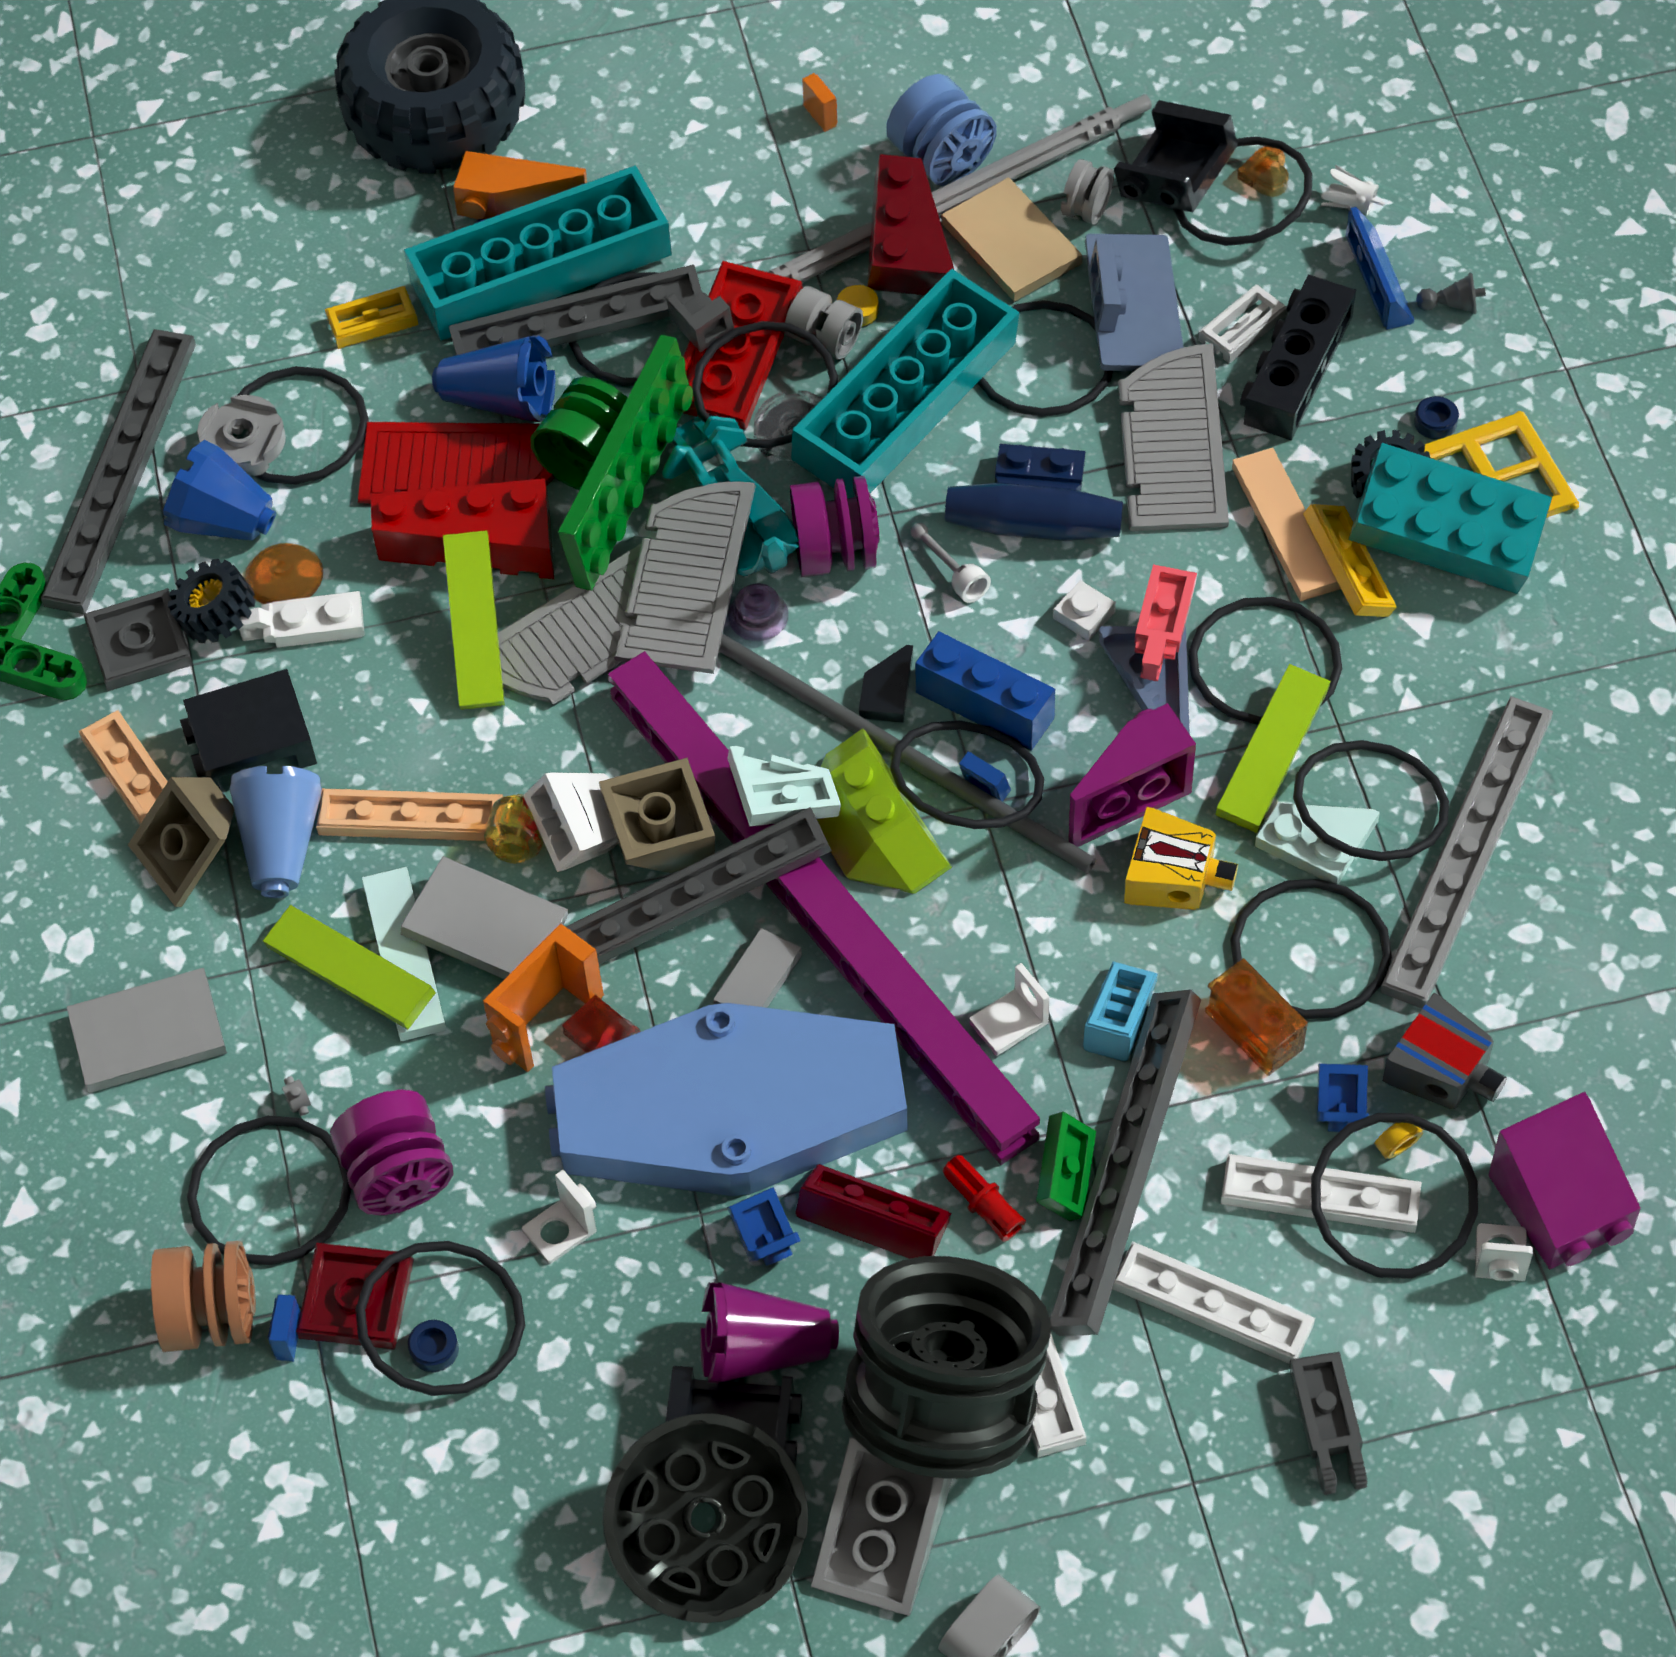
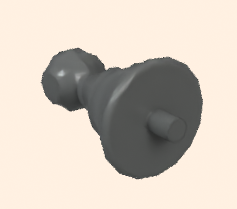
M1470 272L1466 277L1454 282L1438 293L1430 288L1422 289L1417 294L1416 303L1424 311L1433 310L1440 303L1476 314L1475 297L1486 296L1485 288L1474 289L1473 274Z

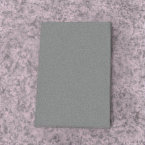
M443 856L403 921L401 935L505 979L560 923L564 925L568 916V909Z
M204 968L67 1006L88 1093L227 1054Z

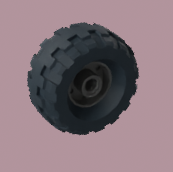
M383 0L378 3L377 9L371 13L369 11L364 12L354 22V27L350 32L346 33L336 55L337 69L334 70L336 90L342 117L348 131L354 132L356 142L375 159L382 157V160L386 161L388 166L402 171H406L407 168L418 169L419 173L436 174V170L452 168V171L460 169L466 151L492 154L496 151V146L500 144L499 140H507L519 121V108L524 106L526 93L525 78L519 45L516 44L513 31L496 12H492V10L487 8L486 4L480 0Z

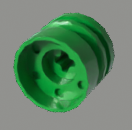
M585 376L574 378L554 404V410H550L530 437L531 449L536 459L547 472L552 473L560 482L580 490L628 397L614 386L599 379Z

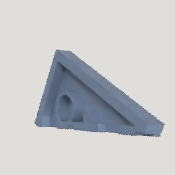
M1100 626L1099 642L1142 711L1146 709L1154 710L1168 703L1190 734L1186 626L1179 652H1176L1174 660L1163 659L1158 681L1140 678L1144 654L1134 652L1137 626Z

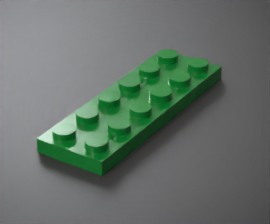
M660 335L558 531L576 588L592 591L599 576L607 571L610 554L616 542L623 539L627 521L633 509L638 508L641 504L645 485L650 476L656 474L660 464V456L666 444L673 441L677 423L683 411H687L692 403L693 389L688 383L685 372V359L681 357L677 338Z

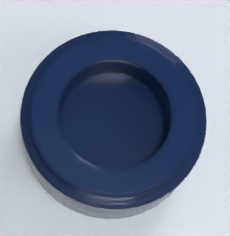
M1432 396L1425 398L1416 407L1415 428L1421 435L1429 439L1439 440L1451 436L1457 428L1458 408L1451 400L1445 397Z
M440 1320L424 1321L411 1331L408 1338V1350L411 1360L423 1371L439 1372L445 1370L453 1364L458 1356L459 1344L456 1333L446 1322Z

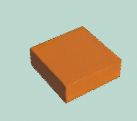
M815 73L802 78L803 104L805 109L824 132L836 127L838 123L836 96Z

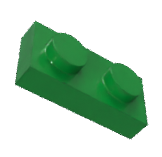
M1062 1111L1049 1115L1036 1202L1070 1222L1082 1218L1084 1214L1096 1131Z

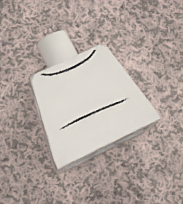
M545 773L523 795L557 872L564 871L602 855L619 843L599 788V781L610 779L604 773Z

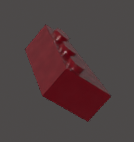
M880 154L874 181L867 287L878 291L926 295L951 269L954 270V266L922 158Z

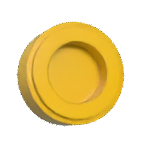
M852 285L839 293L837 300L845 301L863 311L862 326L872 323L877 318L879 300L876 292L870 287Z
M1395 1123L1377 1138L1374 1145L1384 1158L1392 1159L1414 1145L1423 1135L1424 1129L1410 1123Z

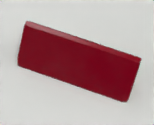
M817 1164L801 1186L795 1212L796 1216L800 1219L909 1259L935 1255L952 1215L947 1210Z

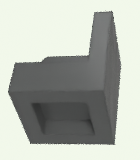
M702 292L684 305L674 294L666 298L670 319L700 353L708 348L711 343L734 329L730 307L720 296L712 301L706 293Z

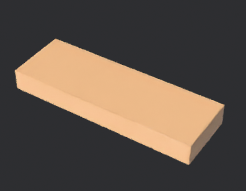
M117 710L78 732L81 740L140 825L168 781Z

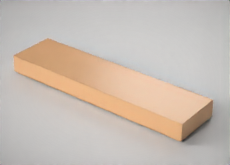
M1274 448L1233 459L1232 470L1300 602L1341 589L1303 515L1306 510Z
M322 788L316 828L320 836L499 842L504 800L502 794Z

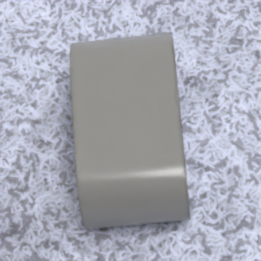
M996 1575L985 1585L947 1630L939 1644L938 1650L946 1657H1006L1032 1626L1040 1612V1606L1002 1576Z

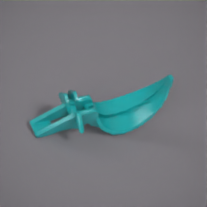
M697 416L676 428V434L672 441L675 447L662 471L664 478L671 480L690 469L700 486L719 482L755 483V492L736 573L745 577L765 569L768 573L773 574L787 566V556L799 547L798 530L781 506L757 482L738 467L731 451L748 441L736 420L710 416L705 423ZM716 457L720 465L707 472L703 463Z

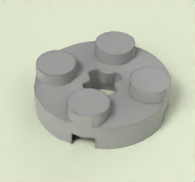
M238 395L231 397L232 403L225 404L220 408L218 403H216L204 413L198 425L199 441L206 440L219 446L251 476L265 473L269 468V463L274 461L281 453L286 440L282 418L277 414L276 408L272 403L253 395ZM243 429L249 430L250 434L243 439H235L232 436L233 434H241Z

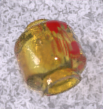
M523 794L504 796L494 802L484 831L485 843L491 852L501 861L512 864L522 863L537 856L544 841Z

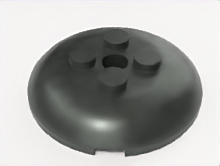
M703 1413L678 1417L656 1426L641 1436L627 1450L616 1466L609 1481L603 1505V1533L606 1548L615 1570L625 1585L635 1596L656 1611L679 1620L695 1623H713L735 1619L750 1613L770 1600L793 1573L804 1539H806L808 1528V1508L805 1490L799 1473L787 1453L773 1438L761 1429L742 1420L720 1414ZM705 1502L714 1509L716 1520L710 1530L701 1533L692 1526L691 1514L699 1503Z

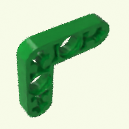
M27 562L17 564L10 568L0 583V615L5 612L18 614L17 619L10 625H0V659H3V664L0 660V681L59 700L74 699L81 695L87 686V677L79 659L21 640L42 604L41 597L47 582L39 566ZM30 580L34 582V585L28 584ZM19 585H25L20 592ZM32 658L37 660L36 666L29 672L22 673L14 670L15 665L22 659ZM69 673H72V674H73V678L67 677L68 674H69ZM57 677L64 679L62 682H58Z

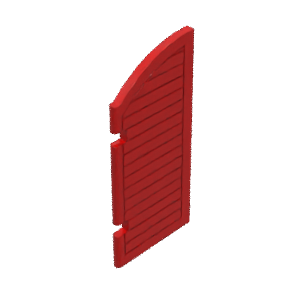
M367 422L358 503L371 504L370 494L545 478L547 487L554 479L552 473L547 472L536 459L530 443L531 435L540 424Z

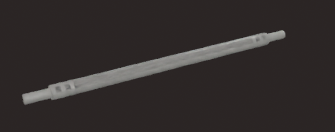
M1143 94L1117 108L1107 107L933 191L932 195L938 216L1008 177L1013 181L1118 130L1121 123L1152 109L1151 100L1146 94ZM872 221L768 271V273L805 282L870 250Z

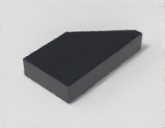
M913 645L904 646L864 673L859 716L868 720L904 723L913 661Z

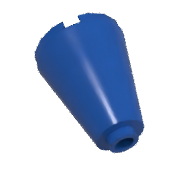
M528 336L444 358L440 361L438 367H435L433 370V389L446 402L530 422H542L543 418L541 415H547L552 410L555 397V370H547L545 357H553L551 348L543 337Z

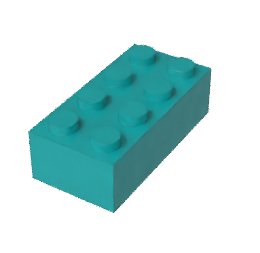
M1381 443L1372 462L1348 540L1518 594L1529 577L1552 497Z

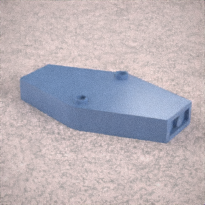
M734 1003L705 1006L552 1067L553 1085L545 1086L548 1115H557L558 1126L556 1128H549L552 1157L561 1156L563 1169L567 1174L726 1196L755 1193L814 1169L817 1164L824 1165L908 1131L907 1105L894 1024Z

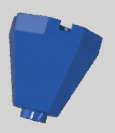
M203 440L192 448L186 459L194 463L187 471L180 468L174 478L163 508V515L167 516L164 519V525L182 533L253 541L260 533L266 535L276 516V511L271 509L272 497L219 446Z

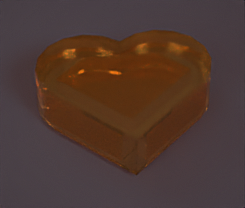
M1260 148L1238 169L1237 179L1266 196L1275 197L1283 194L1288 188L1289 173L1285 168L1284 153L1276 148Z

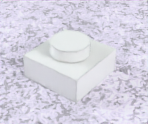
M1080 580L1053 609V619L1089 641L1099 631L1100 626H1103L1115 613L1116 602Z

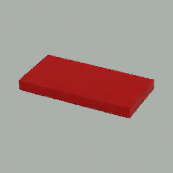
M722 261L708 297L713 301L720 296L728 304L734 328L760 321L785 323L789 308L803 287L802 281ZM759 330L739 335L717 349L704 368L700 386L705 411L710 416L735 419L740 429L747 430L785 335L784 331ZM689 341L683 357L685 359V372L688 383L692 387L696 364L708 348L700 353ZM692 398L689 409L683 411V414L697 417L699 415Z

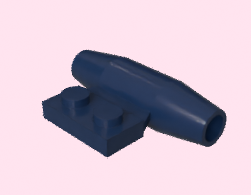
M999 444L995 483L948 487L945 522L1003 536L1060 541L1120 537L1123 502L1081 491L1086 451Z

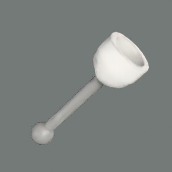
M916 523L912 526V537L916 540H922L954 572L952 587L964 602H975L987 592L991 584V578L975 564H963L960 566L928 534V528L925 524Z

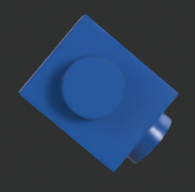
M1318 1064L1316 1122H1328V1132H1340L1347 1124L1369 1116V1113H1367L1368 1065Z
M774 1187L727 1207L749 1261L763 1258L765 1265L768 1266L793 1255L790 1246L801 1240L798 1233L792 1231Z

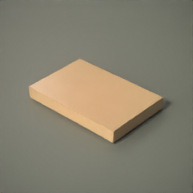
M1009 177L941 214L942 225L1014 302L1082 264V254Z

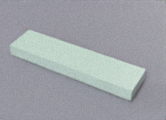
M407 867L362 877L380 956L431 985L436 992L409 1030L396 1023L400 1041L446 1031L427 947L401 935V925L415 903Z

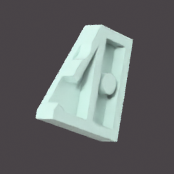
M730 746L727 759L749 826L776 824L811 807L816 819L837 817L839 815L841 803L829 769L810 764L799 765L790 759L772 755L771 761L768 762L744 756L745 748Z
M1278 803L1256 836L1255 847L1321 880L1339 884L1355 857L1323 843L1302 822L1295 804ZM1306 805L1310 817L1328 835L1356 848H1362L1378 823L1380 814L1379 811L1374 809Z

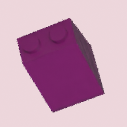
M1585 1091L1499 1131L1488 1176L1521 1227L1526 1229V1235L1549 1270L1563 1263L1567 1266L1578 1264L1591 1254L1592 1249L1608 1243L1609 1246L1617 1245L1633 1234L1641 1207Z

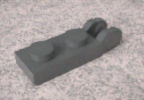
M1340 1352L1290 1359L1289 1369L1311 1459L1315 1458L1318 1479L1323 1494L1328 1495L1336 1492L1337 1478L1330 1456L1344 1453L1347 1456L1349 1478L1354 1489L1367 1488L1366 1470L1361 1453L1363 1441Z

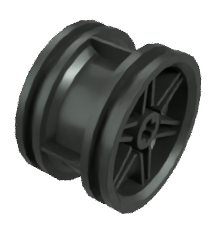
M922 1256L901 1260L882 1268L867 1280L859 1295L853 1333L857 1352L848 1365L841 1408L847 1428L855 1440L872 1455L893 1467L917 1475L942 1479L972 1478L991 1474L1010 1465L1023 1454L1032 1435L1037 1405L1035 1385L1045 1367L1051 1333V1320L1046 1306L1036 1293L1018 1278L996 1267L975 1260L951 1256Z

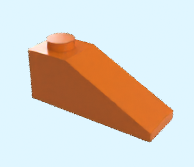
M466 151L453 187L457 215L486 220L587 183L586 169Z

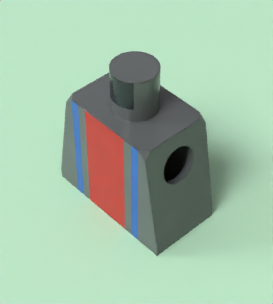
M1433 993L1387 1057L1382 1081L1446 1108L1455 1109L1469 1089L1494 1102L1502 1091L1507 1077L1487 1066L1494 1043L1491 1036L1440 995Z

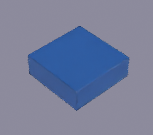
M968 751L959 763L964 779L1003 802L1011 791L1006 775Z
M278 1294L277 1298H275L267 1339L277 1360L294 1362L298 1342L296 1330L301 1311L296 1297L291 1295Z

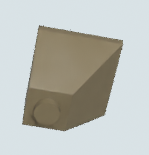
M171 777L128 843L130 849L175 907H182L228 835L234 807L211 777Z

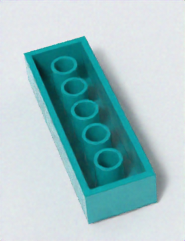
M634 165L404 249L410 283L440 341L451 337L450 325L561 297L672 255L669 222L639 169Z
M951 269L792 429L791 460L833 488L836 479H843L847 498L853 497V477L865 476L868 490L871 493L1016 343L1020 312Z

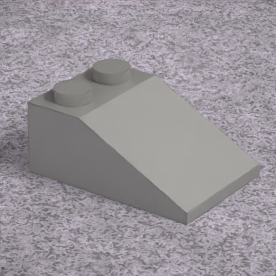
M853 1436L850 1437L811 1587L910 1616L943 1515L952 1479L917 1475L893 1467L872 1455Z

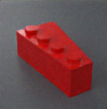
M545 478L370 494L372 533L378 560L435 566L437 562L445 563L443 535L487 531L489 535L492 568L500 569V574L518 576L519 571L538 573L539 578L555 580L550 506Z

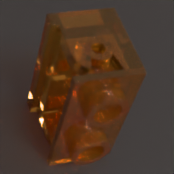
M1244 958L1208 984L1211 992L1209 1005L1205 1007V1013L1267 1076H1270L1304 1050L1308 1022Z

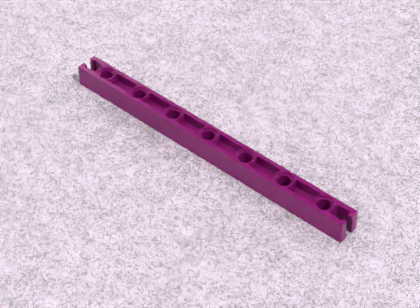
M645 651L607 673L608 681L614 685L610 690L611 699L665 763L688 758L707 814L732 844L774 825L749 826L727 759L729 750ZM820 857L766 883L882 1023L894 1024L897 1042L1000 1165H1003L1039 1140L1040 1134L1035 1127L1040 1124V1117Z

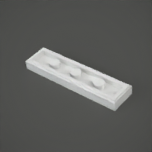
M1227 1154L1221 1204L1314 1218L1311 1211V1176L1315 1166ZM1325 1168L1321 1178V1209L1326 1220L1415 1233L1422 1182Z
M1133 1241L1117 1272L1112 1288L1115 1291L1288 1364L1290 1359L1300 1357L1315 1322V1318Z

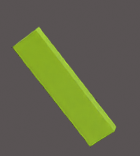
M477 531L443 535L460 710L505 705L488 532Z
M1292 664L1288 665L1216 808V816L1258 833L1329 690L1331 681Z
M292 905L287 908L263 939L268 949L409 1030L436 993L431 985Z

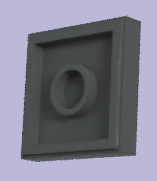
M168 588L83 614L107 691L193 665L182 628L171 615V610L168 608V601L172 600L169 596Z

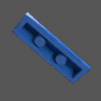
M1357 207L1350 208L1346 239L1383 327L1387 330L1413 324L1414 317L1377 230Z

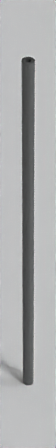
M725 634L722 635L719 648L720 653L854 734L863 728L877 748L892 756L893 748L900 741L899 739ZM908 745L902 751L900 760L902 763L993 818H1003L1017 812L1014 808ZM1029 817L1008 825L1011 829L1086 874L1095 865V857Z

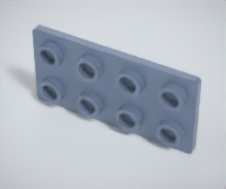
M1087 234L1085 249L1100 368L1111 371H1135L1152 359L1183 348L1168 237L1166 235Z

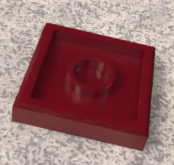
M316 1243L296 1330L298 1338L362 1346L358 1340L355 1308L365 1279L387 1256L398 1251ZM413 1256L393 1264L373 1286L365 1312L368 1337L376 1348L394 1350L396 1348L414 1262Z

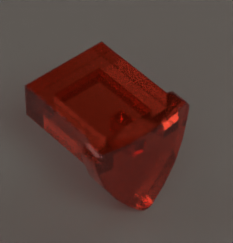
M594 995L562 1025L564 1035L586 1053L641 1032L635 1024L623 1018L597 995Z

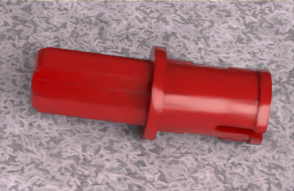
M962 1155L953 1157L942 1169L944 1176L969 1202L967 1209L971 1213L976 1212L983 1218L1003 1242L1010 1240L1022 1229L1021 1226L1026 1223L1025 1218L1013 1209L998 1192L999 1186L997 1183L989 1184Z

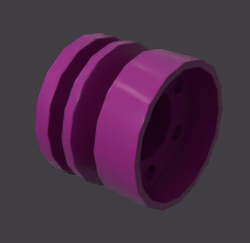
M865 476L853 477L852 498H847L843 479H836L834 500L825 501L819 482L790 485L792 521L798 530L799 547L796 549L801 577L830 574L832 553H841L847 572L854 571L855 550H860L865 569L876 568V554L878 543L880 542L879 525L875 501L868 490Z
M400 1089L382 1092L365 1098L344 1111L335 1120L330 1129L331 1141L341 1166L348 1170V1183L350 1188L354 1190V1197L358 1208L366 1214L389 1215L421 1205L442 1191L454 1175L453 1165L449 1155L445 1153L444 1143L441 1138L435 1135V1122L425 1098L418 1092Z

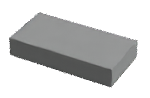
M761 928L714 997V1004L734 1003L768 1008L801 958V947Z

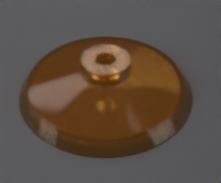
M281 543L262 550L252 559L247 567L245 580L254 590L255 596L253 598L262 604L311 597L321 585L323 566L319 557L307 547L293 543Z

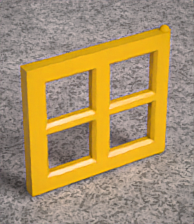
M1517 411L1513 415L1424 444L1425 452L1429 451L1430 458L1435 460L1462 451L1474 472L1501 481L1538 470L1554 495L1551 496L1552 500L1547 517L1571 509L1576 510L1579 507V501L1527 416L1522 411ZM1516 433L1531 459L1495 471L1480 445Z

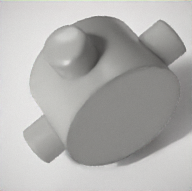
M292 1076L285 1078V1086L282 1087V1090L292 1112L298 1111L300 1116L308 1114L307 1107L311 1103L300 1079L294 1081Z

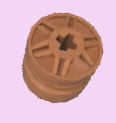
M242 1241L226 1242L224 1262H222L218 1245L215 1243L207 1244L202 1267H197L196 1260L189 1246L154 1250L151 1264L152 1306L155 1329L163 1352L198 1349L202 1336V1326H208L210 1336L216 1347L226 1346L228 1323L235 1344H249L251 1342L253 1316H255L256 1294L252 1269L248 1264Z

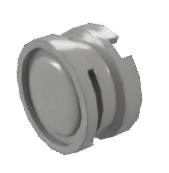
M1079 159L1072 168L1063 193L1066 194L1067 202L1062 201L1061 203L1062 214L1072 218L1079 215L1082 216L1084 222L1093 225L1097 224L1106 209L1114 182L1113 169L1105 166L1094 168L1092 162Z

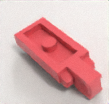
M1153 564L1135 632L1134 652L1144 654L1140 678L1158 681L1163 659L1174 660L1176 652H1179L1197 573Z

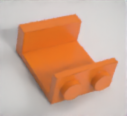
M561 923L483 1000L487 1016L486 1025L490 1030L492 1039V1050L506 1064L512 1065L515 1062L526 1072H529L534 1067L526 1025L563 988L590 1008L604 996L596 949Z

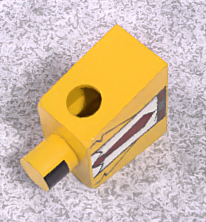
M1146 807L1125 880L1124 903L1140 906L1198 909L1201 905L1206 885L1229 891L1233 890L1238 864L1213 858L1216 834L1213 831L1155 808Z

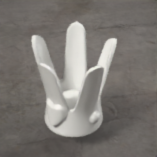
M1335 165L1336 169L1330 170L1331 176L1344 185L1331 184L1329 186L1330 191H1325L1321 195L1324 200L1331 202H1324L1320 206L1348 208L1349 211L1350 208L1357 207L1362 214L1368 216L1373 203L1381 206L1385 205L1384 202L1375 199L1379 185L1373 184L1371 181H1361L1338 165Z

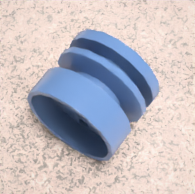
M934 74L914 83L900 96L892 108L886 123V135L891 143L906 157L922 158L926 175L934 184L946 186L973 173L983 163L991 151L996 138V123L987 112L981 110L975 101L969 100L965 92L948 76Z

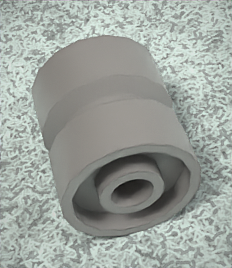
M805 286L794 298L787 313L785 323H790L813 334L830 352L832 357L843 359L848 355L858 339L863 323V311L842 300H836L832 303V298L829 294L811 286ZM785 332L787 337L807 346L811 345L808 341Z

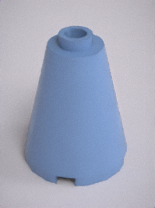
M256 766L241 770L231 777L230 794L253 888L260 890L261 895L264 897H286L289 895V891L296 889L299 885L322 793L319 775L309 770L293 766H282V774H267V766Z

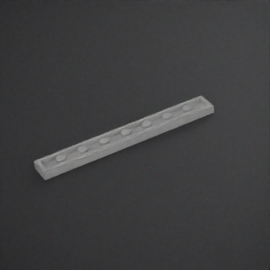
M1510 696L1382 983L1380 993L1419 1008H1423L1430 999L1551 722L1552 710Z

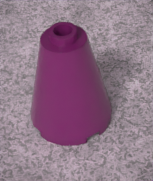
M709 1282L705 1289L702 1312L709 1313L706 1319V1328H701L700 1345L702 1370L704 1377H708L707 1382L720 1383L825 1360L829 1356L830 1349H837L838 1320L830 1318L828 1309L721 1282Z

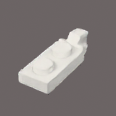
M360 591L275 601L272 604L266 603L261 605V608L250 609L252 614L249 619L243 616L239 618L244 624L239 629L243 641L264 639V642L276 643L277 648L365 636Z

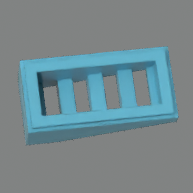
M1112 962L1085 1024L1083 1048L1086 1051L1121 1061L1128 1060L1156 985L1158 973ZM1116 984L1139 989L1140 992L1137 993L1130 990L1116 987Z

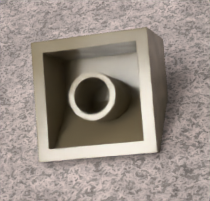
M688 758L599 781V788L627 865L673 873L715 854V833Z

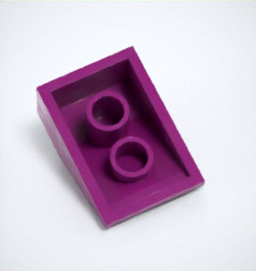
M1168 703L1154 710H1143L1134 716L1132 720L1128 721L1070 794L1068 836L1070 843L1080 847L1144 816L1146 807L1159 809L1192 793L1196 743Z

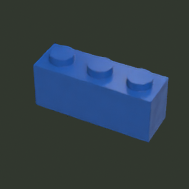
M940 631L937 632L915 663L917 694L977 724L990 726L1016 739L1023 747L1031 751L1055 718V688Z

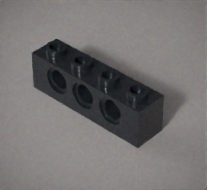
M1308 274L1301 290L1295 288L1292 291L1286 310L1289 314L1286 320L1279 319L1277 321L1271 338L1273 345L1270 351H1262L1256 366L1257 377L1254 382L1247 381L1240 399V405L1245 407L1243 425L1292 441L1353 317L1355 289Z

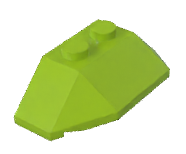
M863 728L825 755L821 767L829 769L841 807L837 817L820 818L817 821L832 850V855L849 880L900 889L901 891L915 894L952 868L912 803L898 790L890 768Z

